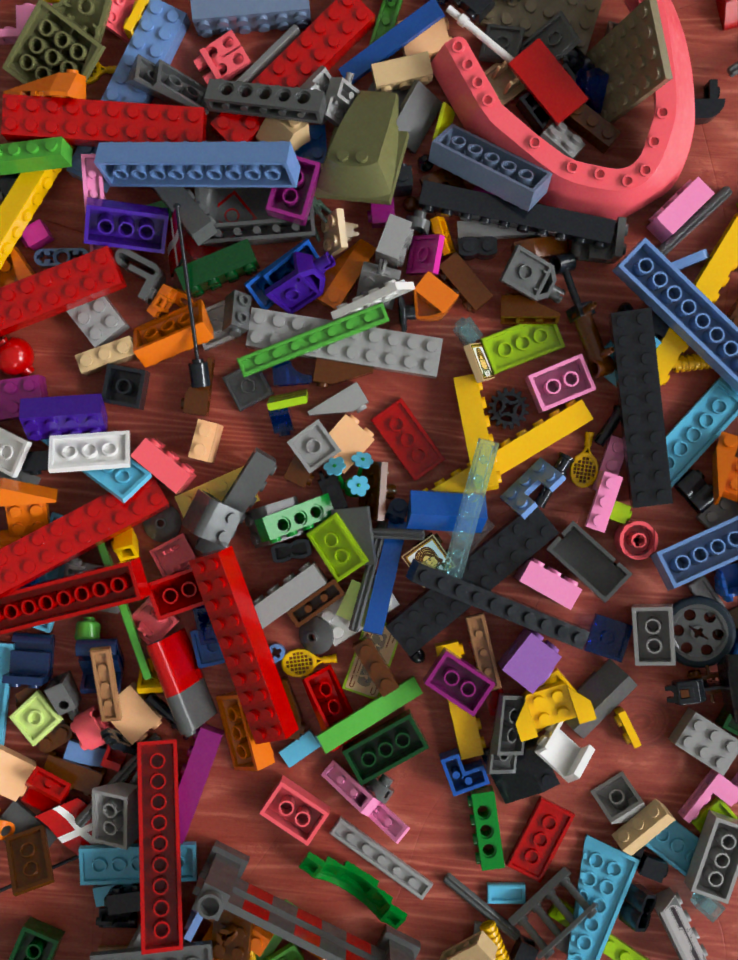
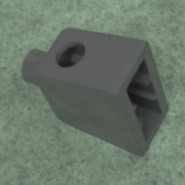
M69 670L53 677L44 692L58 715L67 713L70 720H74V717L80 713L78 705L82 697L72 673Z

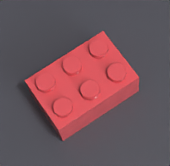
M145 438L130 456L175 494L183 493L197 477L193 473L195 469L187 463H181L179 461L180 457L175 452L166 450L164 448L166 445L159 439Z
M282 775L261 806L259 814L308 846L328 817L330 806Z

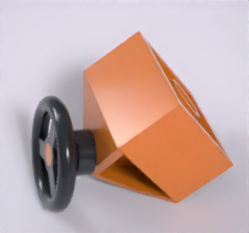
M428 271L413 290V304L405 305L404 296L398 297L401 331H407L408 319L428 322L442 320L455 304L459 295Z

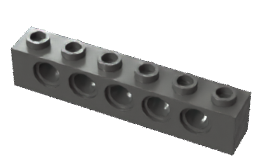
M209 79L204 96L209 111L322 124L327 106L324 91L317 89L310 90L299 87L292 88L224 79Z

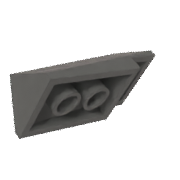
M139 54L136 56L125 83L171 105L204 107L206 114L209 113L204 100L207 89L205 86L161 59L154 64Z
M609 658L597 672L594 671L576 690L579 694L591 700L597 719L579 724L576 717L565 722L584 739L638 685Z
M499 693L485 768L486 774L516 773L517 755L524 754L525 741L521 742L515 725L524 704L525 696L507 693Z

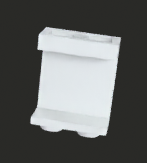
M563 722L545 728L546 732L537 741L538 746L534 752L563 779L570 783L580 779L595 749L590 744L580 748L560 730Z

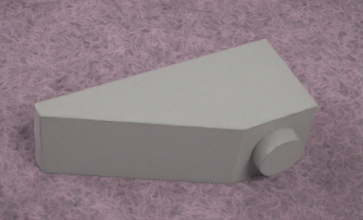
M355 382L307 411L309 416L344 414L355 411L360 413L367 408L366 404L369 401L358 383Z

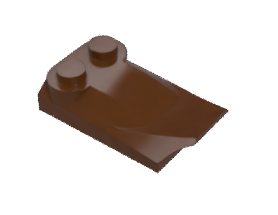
M42 685L40 688L26 687L15 694L16 707L19 708L37 690H40L48 699L44 692L47 685ZM67 713L61 715L64 719L37 744L38 749L45 753V755L76 736V733L70 728V723L73 720H70Z

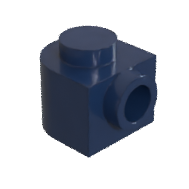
M400 498L392 500L385 518L391 523L403 524L408 511L407 502Z

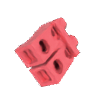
M232 29L210 43L206 48L200 49L201 55L193 60L199 72L207 67L211 70L202 76L207 86L209 79L231 81L235 76L246 71L252 65Z

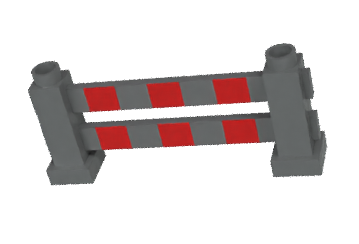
M218 840L215 841L192 892L197 895L192 909L197 911L201 917L218 922L225 909L325 960H415L421 949L420 941L388 925L385 926L376 946L240 879L250 856Z

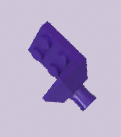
M294 252L295 270L265 289V295L290 314L295 313L323 295L326 280L325 272L336 265L333 256L329 252L324 253L318 259L310 254Z

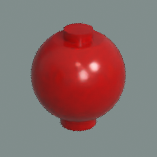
M5 336L1 338L0 370L8 375L19 374L21 377L29 376L33 373L35 369L32 364L35 356L32 346L26 340L19 337L7 338Z

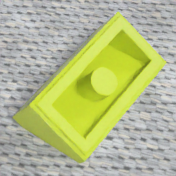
M446 102L442 103L433 140L453 124L455 112Z

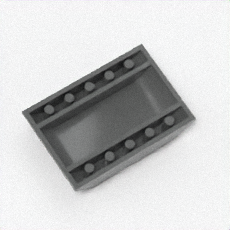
M195 187L196 202H201L206 210L204 212L206 215L208 213L211 214L216 221L214 227L217 230L215 235L201 245L228 247L245 239H248L250 245L298 242L316 236L313 202L306 226L267 215L266 205L271 188ZM235 190L237 194L241 197V199L250 208V210L254 213L257 219L252 220V215L248 212V210L243 206V204L235 195L231 196L219 207L218 203L221 202L224 198H226L230 193H232ZM230 208L238 210L240 214L239 220L237 222H227L224 217L226 210ZM230 210L227 212L226 217L229 221H235L238 214L236 211Z

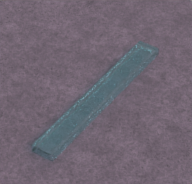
M482 438L478 439L443 571L460 578L464 574L499 447L498 442Z

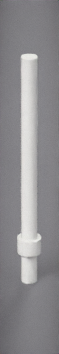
M449 5L446 12L457 21L460 27H465L503 60H506L507 63L514 59L512 55L474 25L466 14H461L452 5Z

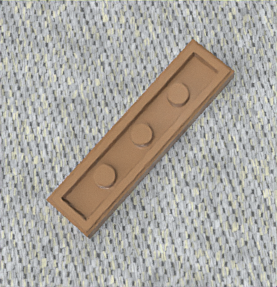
M482 612L466 616L465 621L476 667L496 683L491 691L501 689L502 686L485 615Z
M111 646L93 647L89 651L101 722L121 721L122 713Z

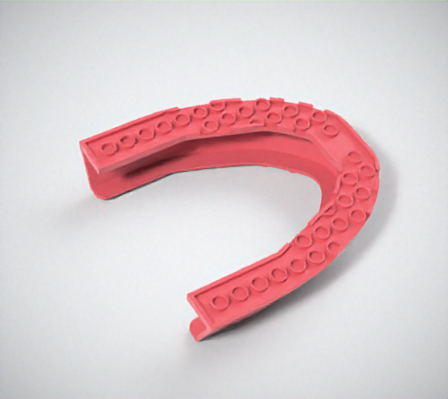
M644 0L623 1L631 13ZM657 0L673 79L653 93L654 116L643 150L638 159L632 165L625 168L614 169L576 161L564 155L538 136L501 104L469 44L463 37H454L444 43L431 61L433 74L466 131L553 173L547 193L538 201L542 205L616 220L618 217L626 218L662 197L674 186L682 172L691 147L695 126L693 74L685 35L671 0Z

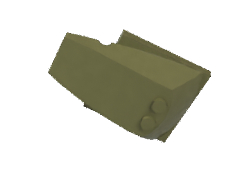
M38 0L2 68L23 84L58 72L66 73V69L78 70L79 74L86 76L87 82L106 49L101 44L110 15L112 0H60L59 3H53L52 6L45 0Z
M361 90L349 107L340 125L334 126L315 191L317 198L391 205L409 140L408 131H399L397 126L399 114V96L397 93Z

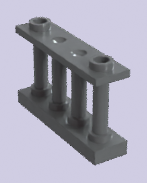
M563 867L508 919L512 926H522L542 950L537 955L538 959L545 957L547 960L555 953L553 950L555 946L586 917L591 919L598 912L596 910L599 906L598 903L594 902L589 905L570 882L569 876L572 873L567 867ZM558 886H564L583 908L584 912L578 918L572 915L556 895L555 889ZM546 898L552 901L570 923L563 932L560 931L543 910L541 902ZM532 911L537 913L556 937L549 945L544 942L528 922L527 916Z

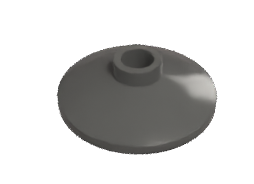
M170 506V508L144 521L143 526L146 534L151 539L158 542H166L178 535L182 521L179 512ZM160 519L164 521V526L162 527L158 525Z
M314 616L300 626L299 638L306 650L312 654H323L331 648L334 639L333 631L325 619Z

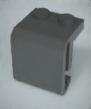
M618 217L616 219L612 242L605 249L594 248L593 244L588 243L578 245L572 240L570 252L574 254L578 261L605 264L616 263L626 253L624 237L627 236L629 225L626 224L627 218Z
M118 249L115 253V261L125 271H130L136 277L145 281L138 297L150 305L162 284L166 282V274L154 262L128 249ZM128 261H132L133 263H135V264H137V265H139V266H141V267H143V268H145V269H147V270H149V271H151V272H153V273H155V274H154V275H151V274H149V273H147V272H145V271H143V270L137 268L136 266H134V265H132V264H129V265H128L127 262H128Z
M198 489L181 524L196 536L222 547H227L244 513L224 504L213 495Z
M296 496L245 512L247 514L245 523L249 527L250 539L255 549L271 544L269 541L262 543L254 520L299 504ZM294 516L295 522L298 523L297 516ZM278 521L277 526L281 530L282 526L281 523ZM298 529V534L290 537L283 535L281 536V541L305 534L307 530Z

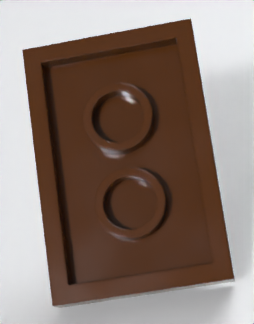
M374 461L368 469L363 468L361 476L367 477V484L370 485V488L366 490L364 496H359V507H370L371 520L384 521L386 499H394V495L397 493L394 484H387V477L389 475L388 462Z
M43 824L5 837L12 892L15 897L55 882L46 827Z
M224 909L218 922L213 921V958L219 960H250L253 923Z

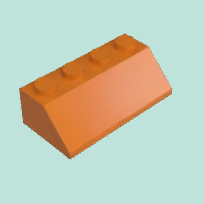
M199 299L192 303L198 345L214 339L213 325L202 299ZM188 305L133 328V352L145 368L156 365L160 361L172 358L194 347Z
M233 691L216 696L234 770L259 771L275 763L270 742L255 743L237 692Z

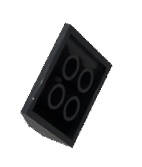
M537 738L525 741L524 754L517 755L516 773L491 774L505 804L543 793L560 784L553 769L534 752L538 746ZM489 748L483 750L484 755H481L485 764L487 763Z

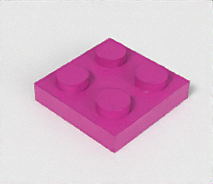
M441 234L413 236L406 274L411 276L425 275L429 271L433 275H438L445 236Z

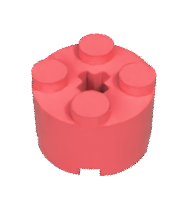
M630 520L618 526L614 535V543L617 551L623 556L635 560H643L656 551L658 547V534L650 524L643 521ZM634 538H639V541L633 542Z
M98 704L76 715L73 722L70 723V728L76 733L80 747L84 751L87 749L94 750L104 745L105 741L100 733L107 728H115L111 721L101 722Z

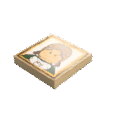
M472 343L463 346L476 382L480 383L494 379L495 376L482 343Z
M433 534L401 556L408 567H410L413 558L446 572L455 567V564Z

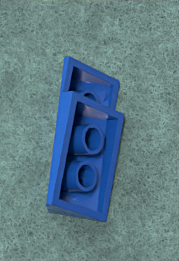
M308 238L244 283L245 291L252 296V299L261 309L267 310L275 304L265 295V289L295 270L294 252L310 254L316 259L320 258Z
M410 490L406 529L482 533L488 518L486 495L435 490Z

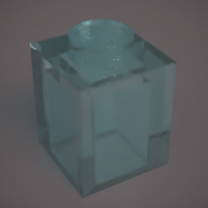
M462 317L454 323L456 327H454L453 332L464 346L475 343L483 336L471 317L467 319Z
M693 893L690 899L693 905L712 922L726 909L720 901L697 893Z

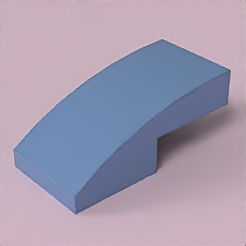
M70 739L63 759L89 766L103 767L100 764L106 747L100 746L94 750L87 749L84 751L80 747L78 740Z

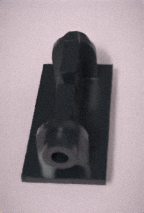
M99 908V917L96 918V925L99 928H137V912L109 915L108 908Z

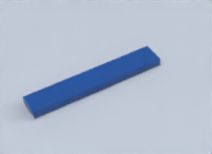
M428 1L341 66L338 70L342 77L345 79L346 72L353 73V85L371 71V64L385 61L445 17L437 1Z
M389 521L387 528L406 529V522L394 524ZM384 539L363 628L364 632L377 635L383 634L404 543L402 539Z

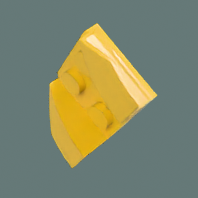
M562 680L537 688L533 694L529 691L525 692L524 704L515 725L520 740L523 742L538 737L536 730L576 717L579 724L596 720L597 718L591 700L571 689Z

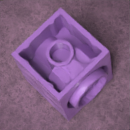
M525 627L497 664L505 673L533 694L550 677L555 665L562 657L558 654L559 649L548 640L543 642L544 637L534 630H528Z

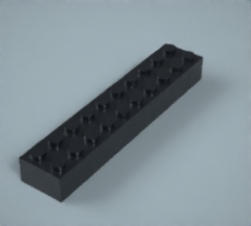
M652 307L609 313L630 505L633 508L672 504L673 498Z
M538 507L525 519L517 514L455 565V567L450 569L448 573L491 590L557 536L559 532ZM428 588L385 624V627L411 657L469 609L471 605Z

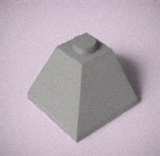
M623 771L590 791L611 824L628 822L646 807Z

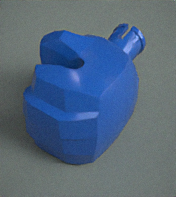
M738 563L716 569L714 577L715 591L726 602H733V597L738 596Z

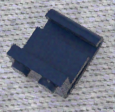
M14 632L11 642H15V650H11L10 669L8 673L2 676V683H7L10 687H20L22 684L28 685V688H40V686L52 679L55 635Z
M117 638L78 639L76 641L75 653L76 656H79L78 662L83 672L80 685L81 694L96 693L89 650L93 647L111 646L118 693H120L124 672V656Z

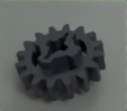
M504 388L503 393L499 390L496 392L497 397L491 396L493 403L487 404L491 407V410L487 411V413L493 415L490 421L496 420L495 426L502 424V429H505L508 425L511 430L514 427L513 424L519 427L521 426L519 421H526L523 416L529 414L525 410V408L529 407V404H524L527 398L520 397L521 391L515 394L514 388L510 392H508L507 388ZM505 396H511V397L515 398L516 400H515V401L508 400V398L505 397ZM499 401L500 408L496 412V404ZM515 404L510 412L501 413L506 408V405L512 406ZM520 406L521 410L518 416L516 412L517 408ZM502 416L508 417L511 421L507 422L500 418Z

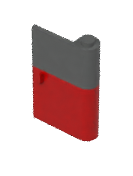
M184 627L163 639L146 645V649L179 734L189 737L196 733L197 728L213 717L217 710L202 671L198 668L195 653Z

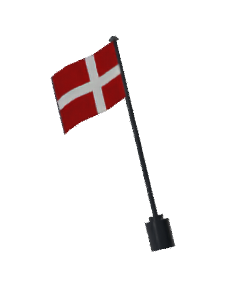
M175 203L173 205V208H175L173 215L168 221L166 235L171 277H174L175 268L180 267L183 263L195 359H191L192 363H188L192 388L206 387L211 385L208 361L199 358L179 210L181 205Z
M78 796L34 816L47 825L61 843L76 854L71 858L52 865V869L78 859L80 845H103L92 842V818L82 828L76 825L75 818L88 805L86 801ZM9 884L0 888V893L12 888V885Z

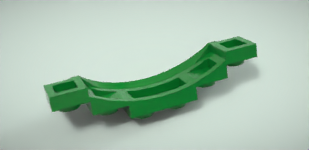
M309 851L300 862L299 868L307 872L312 878L328 881L346 890L365 904L381 922L397 929L406 920L407 913L391 904L393 897L377 887L379 881L349 861L342 865L329 856L322 860Z

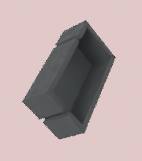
M574 521L561 533L564 539L561 541V538L558 536L547 548V551L604 604L632 575L620 562L615 566L613 563L616 559Z

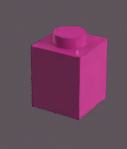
M40 219L26 226L22 234L23 237H21L25 247H30L34 251L55 240L46 224Z

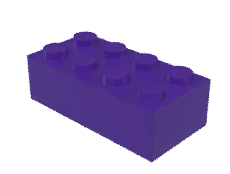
M87 197L84 243L164 254L169 218L168 208Z
M102 394L20 399L19 420L28 440L39 441L49 439V436L108 432V415Z

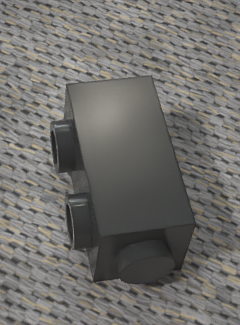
M233 290L225 297L223 332L229 333L233 337H240L249 330L251 295Z

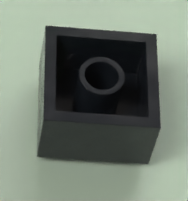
M107 363L102 390L104 403L144 410L150 372Z

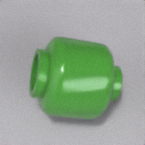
M83 617V620L76 623L75 640L100 639L101 624L96 622L94 617Z

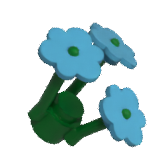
M357 452L356 455L351 457V460L355 462V466L359 468L357 475L347 479L346 482H344L341 476L342 470L346 468L343 458H330L329 462L323 466L327 474H334L338 477L340 487L345 489L346 495L350 497L364 496L366 490H369L370 485L367 484V477L361 476L363 468L368 469L373 464L374 460L371 459V455L369 453Z

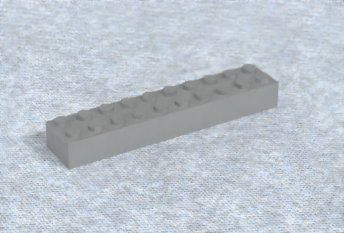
M252 307L245 346L248 349L260 350L330 323L333 320ZM374 327L299 357L315 360L321 358L374 367L377 370L436 379L443 338Z

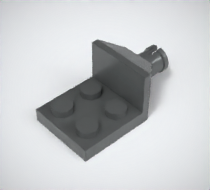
M520 245L515 246L499 281L533 301L550 298L557 304L561 302L563 297L560 294L565 295L566 291L555 285L557 279L554 265Z

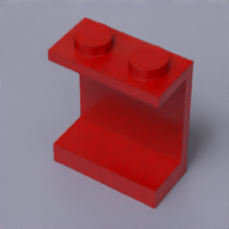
M36 766L25 783L29 789L21 801L43 812L66 802L71 784Z

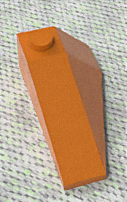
M66 69V73L58 72L5 90L3 93L86 99V76L79 74L78 70Z
M360 239L335 260L336 265L325 272L326 280L323 295L315 299V301L332 311L337 310L336 306L346 302L358 282L364 261L370 262L377 248Z

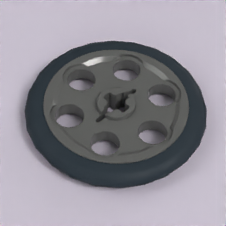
M691 596L673 604L674 626L681 625L684 628L682 634H674L677 662L693 668H705L706 665L713 666L717 664L725 654L730 653L736 638V627L731 614L721 603L708 597ZM686 610H693L695 617L691 620L685 619L684 613ZM706 612H713L715 614L713 621L707 622L704 620ZM692 628H702L701 632L705 637H707V639L704 638L702 635L694 636L695 633ZM714 630H722L723 637L721 639H714L712 636ZM688 642L692 645V649L690 652H683L681 645ZM706 644L712 647L711 653L707 655L701 653V647Z

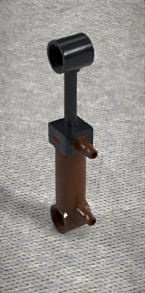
M568 252L553 255L549 263L554 265L556 275L561 274L565 279L574 306L566 311L570 324L574 323L588 359L587 367L591 377L598 378L610 375L615 370V363L609 356L614 352V348L609 347L605 349L593 318V315L596 313L595 307L598 304L596 301L581 303L570 273L576 268L574 254Z

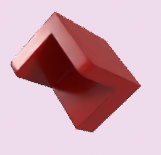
M108 744L100 765L119 772L124 765L128 753H123L117 749L113 750Z

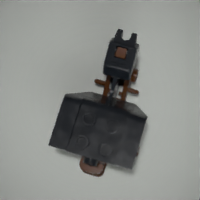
M725 654L717 663L718 672H710L709 665H706L705 673H701L700 670H690L687 675L688 679L673 680L671 684L665 686V691H672L674 693V696L667 697V703H675L677 705L702 703L706 701V695L709 694L711 702L714 703V694L722 692L723 703L736 724H738V654ZM716 677H718V680H719V681H707V679H710V678H712V680H716Z

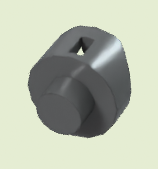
M414 210L413 216L407 215L406 220L412 222V229L420 235H428L431 221L425 219L427 213L421 210Z
M383 773L380 778L376 777L369 781L366 788L374 792L377 800L386 804L394 793V789L390 786L394 780Z

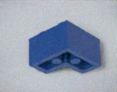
M457 748L439 754L453 796L490 784L481 759L463 765Z

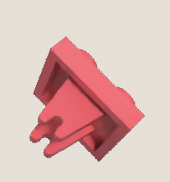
M112 0L106 28L124 42L129 43L130 39L126 36L123 24L125 19L130 16L135 0Z
M185 533L149 551L162 577L190 568L188 561L197 557Z
M150 597L132 614L139 637L147 644L163 639L180 621L175 615L158 621Z

